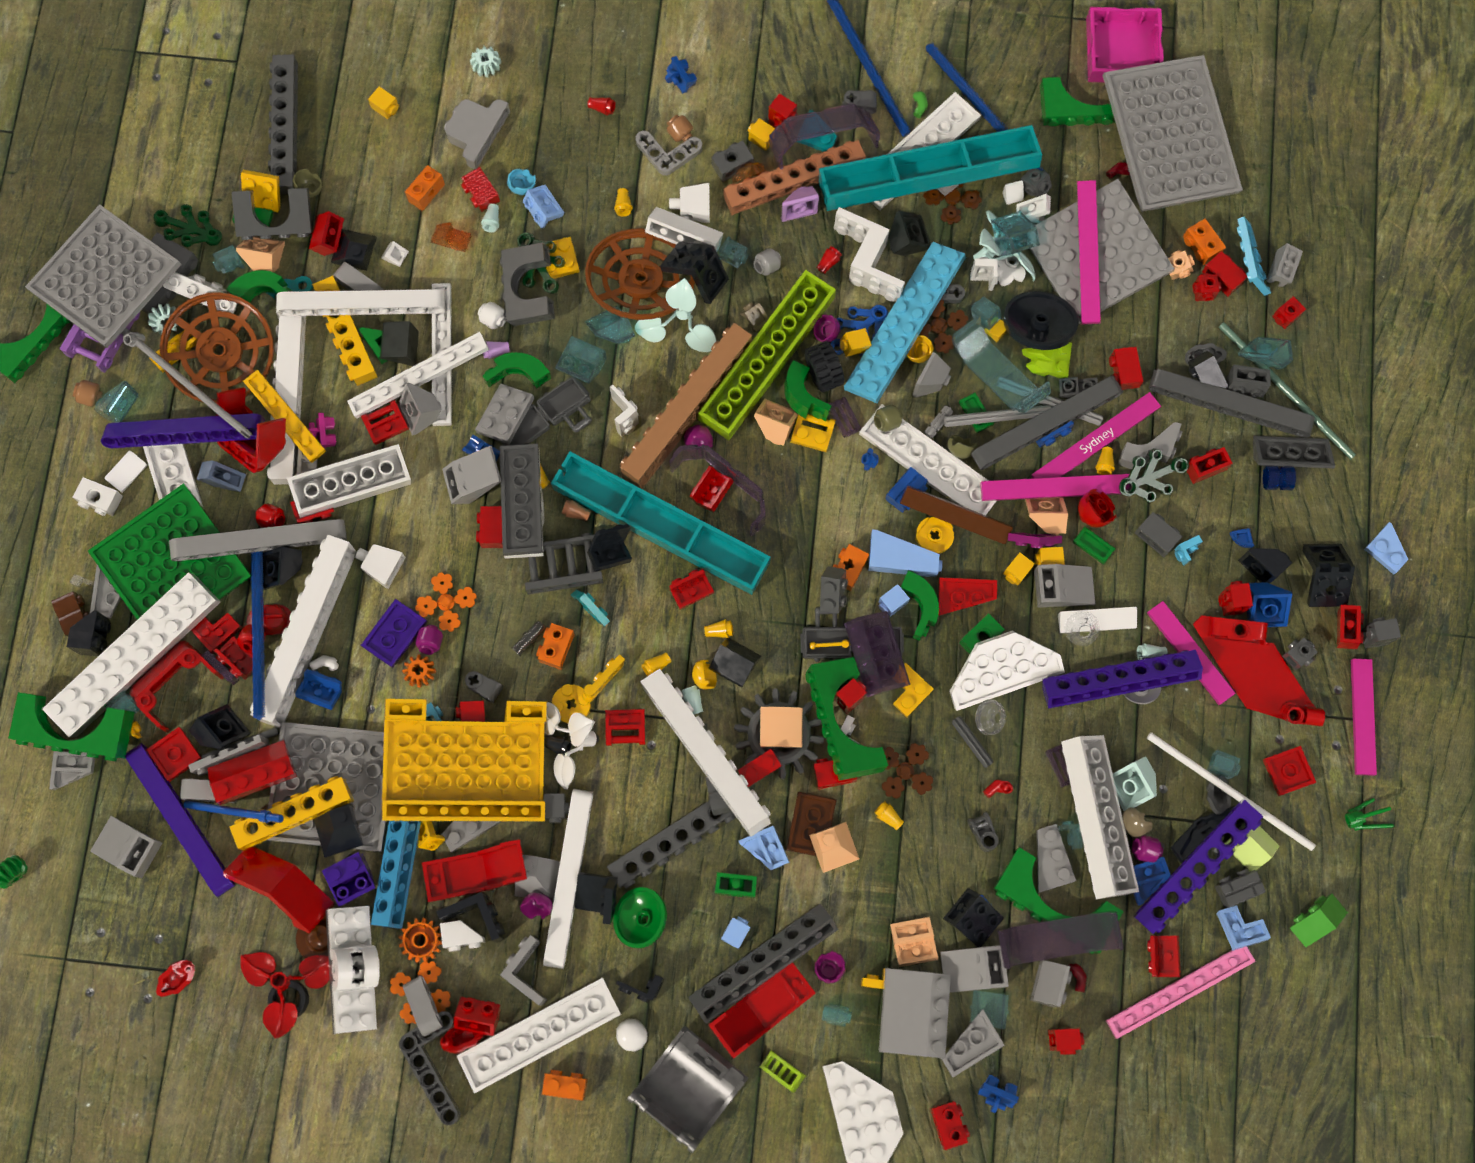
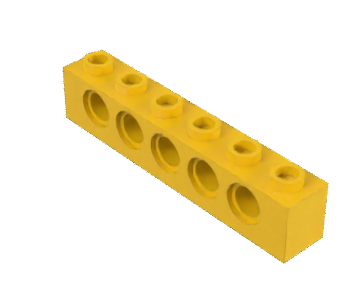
M333 276L312 284L315 291H340ZM322 315L323 318L327 317L328 323L325 324L329 333H334L335 338L332 340L336 349H340L342 352L339 356L343 365L347 364L349 368L346 373L350 381L354 380L358 386L377 378L378 376L351 315H340L337 318H333L334 315ZM347 329L344 334H339L341 330ZM349 345H354L352 349H346ZM361 361L359 365L353 366L354 362Z
M339 776L332 777L327 780L328 783L322 786L320 784L314 785L304 794L297 793L284 803L279 801L272 804V808L267 811L283 815L284 820L282 823L276 822L274 825H270L269 823L260 822L258 819H246L245 817L234 821V825L230 826V830L237 848L245 850L311 821L330 810L353 802L354 799L346 779L343 777L339 778ZM331 790L333 792L332 798L325 800V793ZM309 799H314L313 807L307 809L306 802ZM291 807H295V814L292 817H288V810ZM257 823L258 830L252 834L250 828L253 824Z

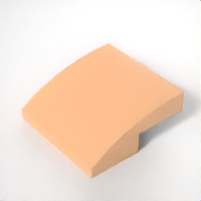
M761 707L760 747L802 748L803 708Z
M930 917L890 924L898 967L938 960Z

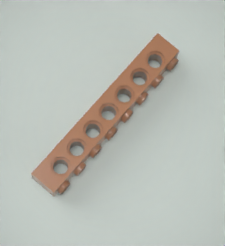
M859 140L848 141L837 148L831 147L826 152L815 153L804 160L798 159L793 164L782 165L771 172L765 171L757 177H749L743 180V182L730 184L724 188V199L731 215L789 195L800 187H810L819 184V168L867 158ZM846 156L848 159H842L841 157ZM829 162L831 165H825L824 163ZM813 168L815 171H808L807 169ZM796 174V175H798V177L794 178V177H791L790 175ZM779 180L781 183L776 184L774 181ZM760 186H761V187H764L765 189L759 190V189H757V187H760ZM741 193H747L748 195H746V196H741L740 194H741Z

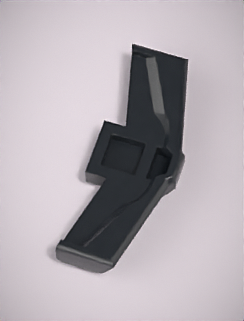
M1235 806L1226 809L1221 814L1212 813L1207 816H1201L1193 821V824L1170 847L1181 864ZM1242 818L1237 819L1235 825L1238 826L1244 824L1245 821Z

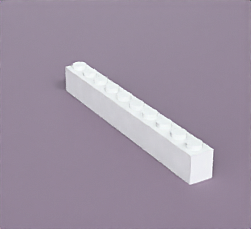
M277 314L279 325L276 326L278 343H275L277 360H274L276 378H273V388L298 418L301 419L306 316H281ZM286 432L284 449L271 461L270 467L267 469V476L274 485L288 484L287 478L297 475L298 447Z
M658 669L640 682L646 694L749 836L752 837L771 824L769 819L771 814L765 805L761 806L758 803L760 799L754 790L750 791L747 788L748 782L742 774L739 776L736 773L737 767L731 759L728 761L725 758L726 753L722 746H717L714 743L715 738L710 730L705 731L702 719L699 716H694L692 713L694 709L688 701H683V694L678 687L674 688L671 683L673 681L668 673L663 674L661 669Z

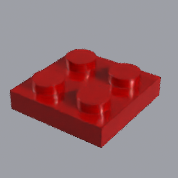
M177 727L146 749L168 782H171L189 769V764L202 759L181 727Z
M1301 746L1263 759L1278 797L1317 783Z

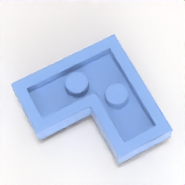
M1237 905L1216 913L1233 951L1267 941L1271 938L1263 919L1245 924Z

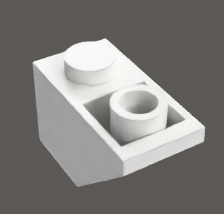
M459 920L440 924L442 945L444 949H449V952L459 951L461 946L468 945L469 949L481 947V943H486L483 936L463 921Z

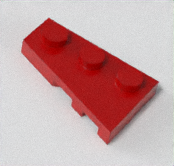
M939 578L938 616L997 599V580Z

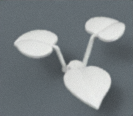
M547 702L544 733L552 735L555 729L567 732L571 736L573 746H577L566 752L565 755L558 754L554 761L555 778L559 785L567 790L575 775V763L569 756L574 752L582 751L583 747H593L596 744V734L594 731H591L595 721L587 718L582 713H573L569 719L568 729L559 727L558 724L561 720L560 712L554 704Z

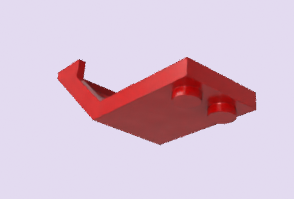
M520 839L503 842L500 845L477 852L422 862L429 903L490 891L527 880Z
M254 846L243 850L223 871L225 878L268 897L292 920L294 927L309 934L325 917L326 910L332 909L335 905L296 865Z
M792 962L720 1015L709 1026L734 1059L815 995L816 992Z

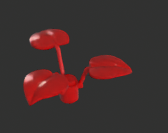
M265 952L244 954L240 958L242 973L249 984L261 987L266 984L269 978L270 984L278 991L280 1003H270L263 1012V1023L274 1038L286 1035L294 1027L298 1018L296 1006L293 1003L284 1004L282 992L289 987L290 980L304 979L306 986L312 989L322 988L330 980L328 956L314 955L305 958L299 965V971L302 976H286L283 972H276L271 975L276 969V962L270 954Z

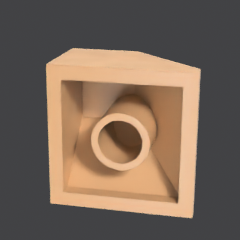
M253 236L252 240H243L236 247V252L253 271L275 272L279 268L285 241L260 239L258 236Z
M764 399L755 412L754 417L766 439L776 445L784 446L798 414L793 409Z
M1063 497L1025 499L1029 517L1046 533L1054 535L1066 534L1068 511Z
M846 822L809 835L823 873L859 860Z

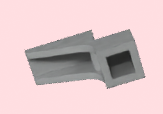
M1174 422L1148 444L1136 445L1127 442L1122 449L1117 465L1132 470L1134 466L1132 463L1133 458L1141 456L1146 460L1144 465L1146 467L1150 457L1149 452L1154 448L1162 451L1163 456L1159 461L1166 463L1169 458H1173L1177 449L1174 447L1175 442H1178L1182 435V431H1180L1181 423ZM1158 452L1154 453V458L1158 456ZM1138 459L1137 465L1141 463V459Z

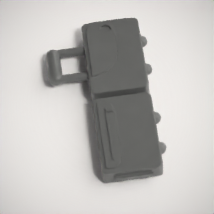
M574 376L564 382H560L559 386L550 392H546L543 397L537 400V408L534 404H531L510 445L531 443L550 429L548 420L553 426L565 420L573 432H579L592 421L582 408L591 401L590 393ZM579 410L584 419L574 425L569 416ZM501 442L504 446H510L509 444Z
M816 607L815 627H804L802 634H800L801 653H803V659H814L815 662H819L820 659L840 660L850 658L851 652H854L855 659H865L868 662L872 659L890 661L891 659L902 657V652H904V633H902L901 627H855L853 633H851L850 627H837V613L820 611V607ZM820 614H832L833 627H820ZM844 639L849 641L847 648L842 646L809 648L811 642L832 643L842 642Z

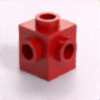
M1203 273L1197 277L1192 286L1193 293H1195V301H1211L1216 298L1221 291V282L1218 281L1217 274Z

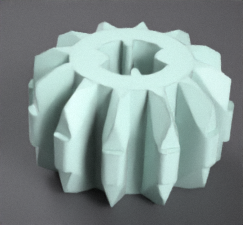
M483 46L482 50L477 48V53H472V59H470L473 71L477 72L480 77L485 74V77L488 78L490 73L495 75V71H499V65L501 64L499 53L494 51L492 47L486 49Z
M167 303L164 307L158 304L159 308L157 309L152 307L153 313H148L149 326L152 327L154 332L158 331L160 335L170 315L176 310L174 306L170 307ZM175 323L172 330L177 332L176 326L179 325Z

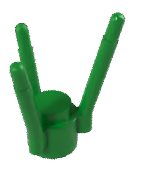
M1371 798L1357 807L1347 810L1348 813L1345 814V821L1350 829L1354 828L1355 831L1360 829L1393 828L1394 824L1363 825L1366 822L1365 818L1390 811L1391 807L1365 814L1362 811L1359 812V810L1375 801L1374 798Z

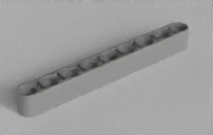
M336 519L174 538L169 540V548L172 561H184L268 551L279 547L293 548L321 544L327 535L342 540H347L345 521Z

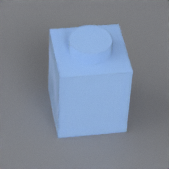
M897 584L880 597L878 606L884 614L888 613L891 617L908 604L910 598Z
M739 916L737 919L732 918L721 940L739 950L750 930L749 922Z

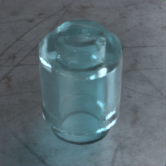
M832 1003L830 1005L824 1004L822 1021H826V1024L845 1027L846 1023L850 1024L852 1012L848 1011L849 1007Z

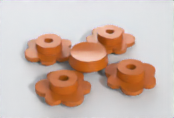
M440 572L431 579V583L434 585L433 590L439 591L443 595L438 598L437 602L432 600L431 596L419 597L415 610L419 611L421 617H427L428 614H434V609L438 605L441 610L445 611L439 617L441 622L439 624L440 629L453 632L454 628H458L461 624L458 619L459 615L450 611L454 607V603L459 604L461 608H466V606L471 608L475 605L474 600L477 596L470 587H465L464 590L459 589L457 591L458 595L454 598L446 594L448 589L453 587L451 582L452 576L450 574L444 575Z
M434 961L430 963L422 962L418 976L422 975L427 984L436 982L437 976L441 974L440 967H437ZM402 972L397 973L395 978L390 980L392 985L390 987L391 993L404 996L405 992L400 984L411 981V977L405 976ZM437 989L435 993H431L438 1013L444 1012L446 1007H450L451 1002L449 999L451 994L448 991L443 992L441 989ZM405 1003L403 1005L404 1009L400 1011V1017L405 1019L406 1024H416L414 1016L411 1015L412 1010L409 1003Z

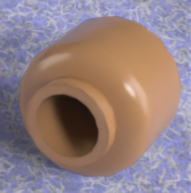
M677 114L667 122V132L675 142L682 140L685 142L692 137L693 126L684 115L678 116Z
M82 380L80 383H76L73 397H75L77 403L93 407L97 402H101L103 392L100 391L99 384Z

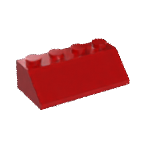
M285 740L207 768L210 786L215 801L219 805H224L297 777Z

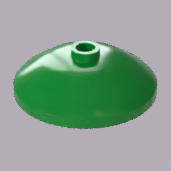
M646 887L634 888L625 893L619 900L613 917L614 930L619 940L632 948H645L657 941L665 928L667 920L664 900L656 891Z

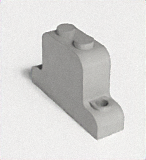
M465 99L455 106L451 119L445 123L444 130L451 144L464 149L462 157L465 158L468 167L476 169L480 165L510 113L507 102L498 99L490 107L486 108Z

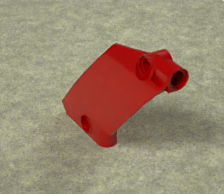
M1203 615L1193 623L1194 628L1213 659L1247 709L1277 717L1293 724L1323 726L1325 721L1324 709L1314 706L1274 643L1266 642L1268 623ZM1238 624H1240L1243 629L1239 635H1237L1235 632V627ZM1295 709L1297 715L1294 719H1290L1289 714Z

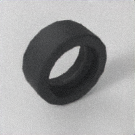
M290 980L289 987L296 989L300 994V1003L297 1007L299 1017L307 1009L309 993L302 983ZM274 987L268 995V1005L277 1002L278 991Z

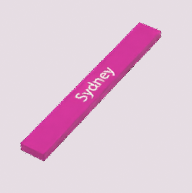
M1150 392L1034 472L1031 478L1063 477L1103 447H1106L1161 408V405Z

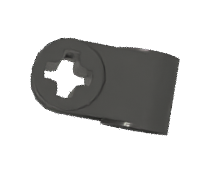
M871 90L847 91L844 94L842 109L849 114H874L877 111V94Z
M476 671L468 673L465 677V683L468 688L491 703H495L504 688L497 681L487 678ZM477 678V680L479 681V683H478V684L474 683L473 686H472V683H471L470 680H471V679H474V680H475V679Z
M984 812L982 816L974 819L969 818V827L980 849L984 852L993 851L998 845L999 840L988 813ZM984 838H991L993 846H986L983 841Z

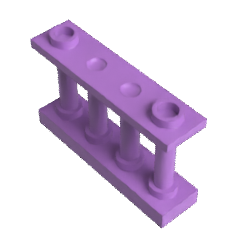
M140 312L126 327L128 330H130L134 321L139 318ZM73 325L60 350L70 358H73L78 353L96 361V366L101 372L105 373L111 367L113 358L123 342L124 335L120 333L108 348L105 347L103 353L99 355L80 346L86 337L94 341L96 340L76 325Z

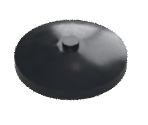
M1030 291L1015 296L1008 302L1003 316L1004 326L1009 335L1020 344L1037 350H1054L1067 345L1075 337L1079 322L1076 311L1067 301L1054 294L1041 291Z

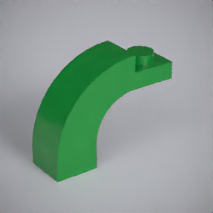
M264 270L243 274L226 288L229 294L241 297L249 303L254 297L262 293L270 292L277 295L279 292H293L287 287V283L280 275Z
M518 352L507 353L493 359L496 367L489 368L483 375L484 382L489 388L510 374H521L527 377L536 389L552 379L550 371L540 360L529 354Z
M793 360L788 369L784 385V393L788 404L797 414L805 419L808 414H811L815 418L826 421L832 405L811 396L807 392L804 383L807 380L810 368Z
M908 570L901 588L906 595L915 599L920 606L921 619L913 635V639L920 641L921 637H926L930 627L927 624L935 626L939 614V603L937 595L928 581Z

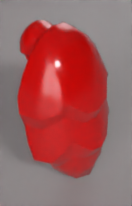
M179 960L170 964L167 970L158 977L156 994L160 997L180 993L185 986L190 984L194 977V964L189 960Z
M453 1027L441 1038L440 1045L446 1052L461 1053L467 1048L476 1046L479 1040L484 1037V1034L454 1029Z

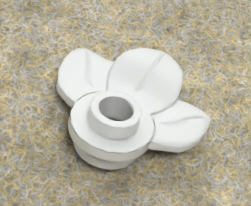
M1013 256L997 261V266L1001 267L1000 277H998V282L1001 286L1009 285L1014 279L1019 282L1024 280L1026 272L1017 257ZM1012 260L1015 264H1010L1009 261Z

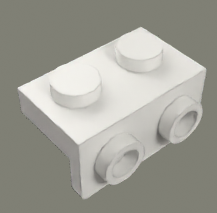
M987 257L975 259L970 273V280L989 281V291H993L994 285H997L998 277H1000L1001 267L997 266V259H989Z

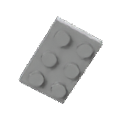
M500 383L475 431L480 435L510 445L534 400L533 394Z

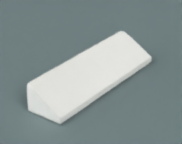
M1137 607L1062 611L1058 614L1060 633L1135 629L1137 628Z

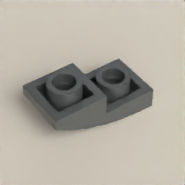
M1078 377L1059 379L1060 398H1071L1097 384L1098 378L1078 379Z

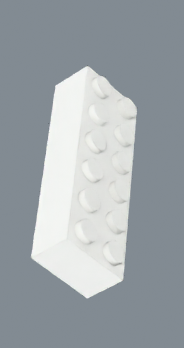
M399 444L287 478L300 518L411 485V479Z

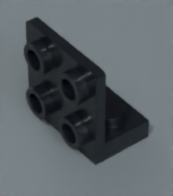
M579 872L577 875L575 908L600 912V915L603 916V924L611 925L616 908L618 877Z
M967 888L943 919L958 929L977 948H981L1004 918L980 894Z
M656 974L654 978L650 977L646 985V989H648L647 994L618 980L616 985H619L618 990L628 995L634 992L638 994L637 999L649 1004L650 1000L655 1002L665 979Z

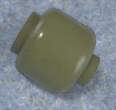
M894 405L880 408L874 416L875 426L883 432L897 429L902 423V411Z

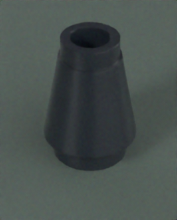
M544 735V746L557 754L564 755L570 751L572 743L571 740H568V737Z

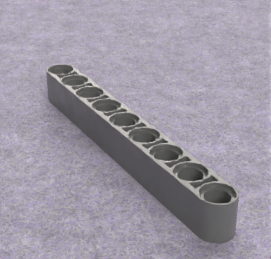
M1161 369L1153 371L1149 390L1154 393L1303 438L1310 437L1315 420L1312 415L1202 383L1198 380Z
M1110 376L978 447L971 453V456L980 470H984L1040 440L1068 422L1075 421L1112 401L1124 391L1115 377Z

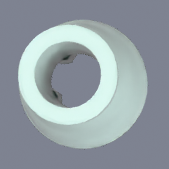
M488 205V209L481 221L483 230L495 232L499 228L498 205Z
M1145 643L1137 647L1138 660L1168 654L1166 647Z
M696 685L683 689L682 698L685 702L688 701L694 709L692 713L695 715L703 712L700 689H697Z

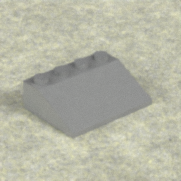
M885 968L879 1052L945 1059L951 975Z

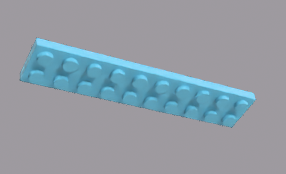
M932 242L903 289L900 298L897 299L871 341V347L865 351L844 385L845 391L874 403L879 402L966 258L965 253Z

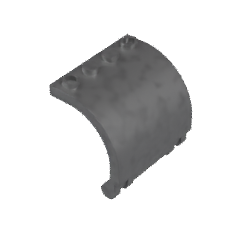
M684 1025L627 1100L631 1104L634 1102L642 1113L645 1111L674 1135L678 1143H683L688 1147L687 1150L693 1153L717 1118L746 1083L748 1077Z

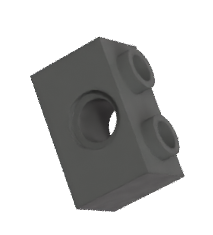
M744 141L735 142L726 150L718 151L711 157L712 167L722 182L754 166V157ZM732 158L735 159V161L731 162L728 161V159Z

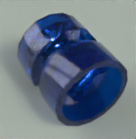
M1265 466L1262 477L1264 490H1277L1279 487L1280 490L1292 491L1296 483L1295 468L1293 466H1283L1279 469L1278 466Z

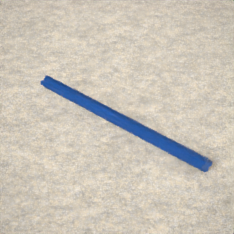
M827 0L902 137L909 135L911 130H909L910 128H908L906 120L903 119L904 117H902L900 109L897 108L895 100L891 97L890 91L885 86V82L880 77L845 14L846 12H844L840 5L841 3L838 0Z
M933 43L928 44L926 51L984 118L989 121L988 123L993 126L995 131L1007 130V126L999 120L1000 118L995 115L994 111L992 112L991 108L989 109L988 105L986 106L985 102L983 103L982 99L980 100L978 94L973 91L974 89L970 88V84L966 83V79L962 78L963 76L958 73L959 71L955 70L956 68L951 65L952 63L948 62L949 60L944 57L945 55L938 51V47L934 46L935 44Z
M263 551L251 552L253 718H257V720L266 717L264 711L265 682H263L265 681V673H263L265 672V662H263L265 661L263 651L264 627H262L264 626V597H262L264 596L262 578Z

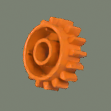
M416 918L414 924L408 922V928H402L403 936H399V939L402 940L399 947L405 949L402 954H409L408 960H412L415 957L416 963H420L421 958L424 962H428L429 956L435 959L434 952H441L438 948L439 945H442V941H439L441 933H438L440 926L433 927L435 922L432 920L427 924L426 918H423L422 922ZM424 935L426 941L424 945L419 946L417 939L419 936Z

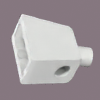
M709 183L680 188V198H669V209H680V216L689 220L710 223Z
M375 544L372 545L369 552L360 548L355 556L356 559L363 561L361 565L363 572L387 589H389L406 558L400 551Z

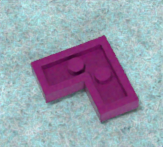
M1015 532L1008 533V541L1016 542L1015 545L1027 546L1028 543L1031 544L1032 548L1054 547V544L1062 543V536L1047 533L1030 534Z

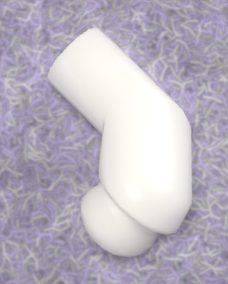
M326 655L309 662L312 670L325 666L330 671H335L339 667L334 657Z

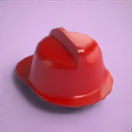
M264 605V626L262 627H264L265 635L283 633L284 629L289 626L291 611L284 605ZM252 610L247 616V625L252 624Z

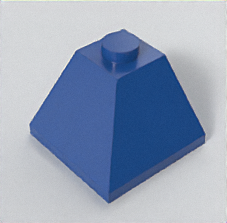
M1267 582L1249 583L1253 606L1246 611L1247 621L1268 623V627H1286L1288 625L1292 592Z

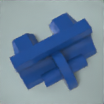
M677 56L671 58V64L667 67L666 72L668 74L665 80L667 83L677 85L682 94L687 93L688 88L695 85L697 77L694 73H686L689 68L686 59L679 60Z
M472 435L462 450L469 455L491 445ZM492 446L495 460L497 461L500 457V451Z
M989 1075L979 1088L978 1094L986 1097L985 1103L991 1105L990 1111L995 1113L998 1108L1005 1111L1006 1106L1013 1108L1019 1099L1016 1096L1017 1086L1006 1083L1004 1090L997 1088L999 1079Z

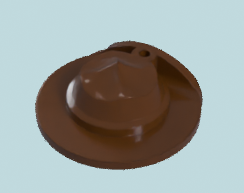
M326 915L310 934L301 929L297 930L296 945L304 958L314 955L328 956Z

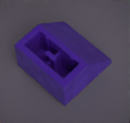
M360 852L322 870L339 907L376 888L372 872L364 855Z

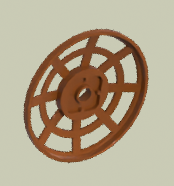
M642 228L619 231L603 239L590 253L585 268L586 284L594 300L604 309L615 315L636 320L655 319L677 310L666 303V297L662 299L657 293L661 287L670 288L680 282L679 274L672 273L674 281H664L660 266L649 261L650 255L662 261L667 257L665 254L651 249L653 239L666 243L673 248L676 244L645 232L646 229ZM630 238H646L644 248H630L623 251L617 242ZM610 246L616 255L607 262L604 269L593 265L599 254ZM633 254H643L642 259H635L629 261L626 256ZM620 260L623 266L619 273L610 271L611 267ZM591 272L602 276V283L606 293L596 295L591 282ZM690 275V281L688 282L692 289H694L695 282L692 275ZM644 277L645 280L639 281L636 278ZM608 278L619 280L620 287L611 291L608 285ZM625 293L628 296L633 297L631 304H629L617 298L616 296ZM649 297L655 302L649 305H639L640 299ZM612 299L617 304L629 308V312L615 309L603 301ZM659 306L664 309L652 314H636L637 310H649Z
M206 293L187 300L170 315L161 334L160 356L168 363L172 360H181L185 371L192 378L190 382L195 386L201 384L209 388L221 389V392L229 390V387L241 383L255 372L253 369L258 359L259 347L269 345L268 362L262 374L265 378L267 377L273 363L274 339L266 319L251 303L241 297L228 293ZM215 300L232 301L244 306V309L240 316L230 312L217 311ZM207 301L208 313L197 317L190 324L180 318L191 307ZM251 312L261 321L268 338L257 340L253 329L246 322ZM218 317L229 318L236 322L229 330L220 327ZM211 319L212 328L204 333L195 328L201 322ZM176 323L185 331L180 340L179 352L168 353L169 336ZM242 326L247 330L252 341L241 343L240 339L236 336ZM191 334L198 339L196 350L186 351V343ZM218 345L224 347V351L220 355H216L214 352L215 347ZM253 349L251 362L247 366L240 361L242 351ZM198 358L199 362L203 365L197 374L190 368L187 359ZM237 367L244 372L238 378L228 382L227 371ZM164 370L167 377L170 379V381L177 389H179L183 394L189 396L190 398L202 402L191 391H189L179 381H177L173 376H171L166 370ZM209 371L217 372L220 375V383L209 382L203 378ZM250 389L246 391V397L252 393Z

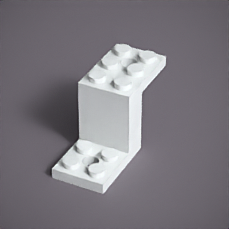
M839 207L836 212L834 229L841 235H848L853 237L855 241L862 242L851 264L849 281L855 286L867 288L873 294L878 293L889 301H897L903 292L905 282L875 269L887 245L890 229Z

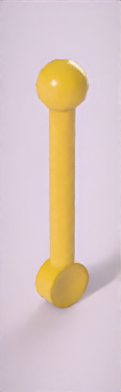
M844 639L842 642L832 643L811 642L809 648L815 649L816 647L830 646L847 648L849 641Z

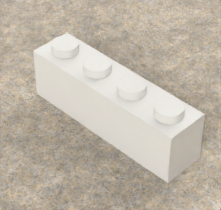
M658 207L648 217L645 230L648 234L674 244L687 242L714 245L716 252L720 248L723 233Z

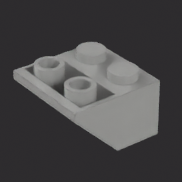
M1044 960L1040 961L1030 1001L1050 1007H1061V1004L1065 1003L1067 992H1064L1066 984L1070 983L1072 972L1069 971L1070 966Z

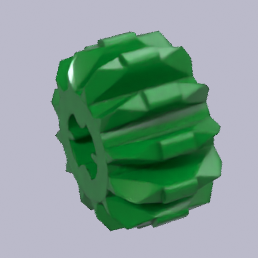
M13 855L0 863V888L5 889L12 886L26 874L28 866L19 856Z

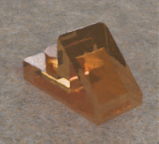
M450 222L436 225L431 243L466 253L471 234L453 229Z

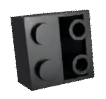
M92 611L70 627L66 647L79 655L98 657L107 649L106 638L107 633L111 630L110 619L98 611Z

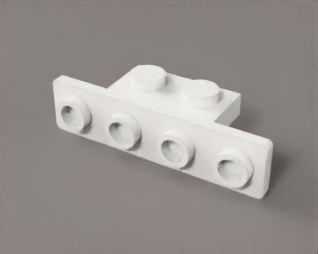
M174 272L163 285L164 288L190 299L206 293H227V290L222 288L223 285L217 282H207L205 277L197 274L186 277ZM215 300L217 311L234 314L237 303L228 300ZM207 301L201 302V304L208 306Z

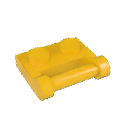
M798 414L790 442L827 452L836 420L830 418V420L824 421L810 414L805 419ZM804 420L828 427L827 432L802 425V422Z

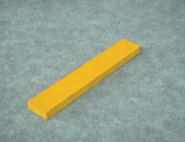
M258 369L243 381L274 419H286L285 432L311 463L326 452L324 447Z

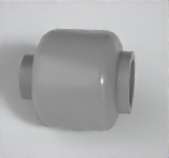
M771 248L765 249L755 256L754 268L759 274L768 276L780 268L781 256Z

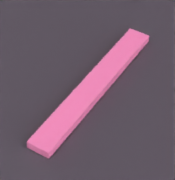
M1248 947L1234 951L1231 950L1112 1016L1106 1022L1115 1038L1118 1039L1256 961Z

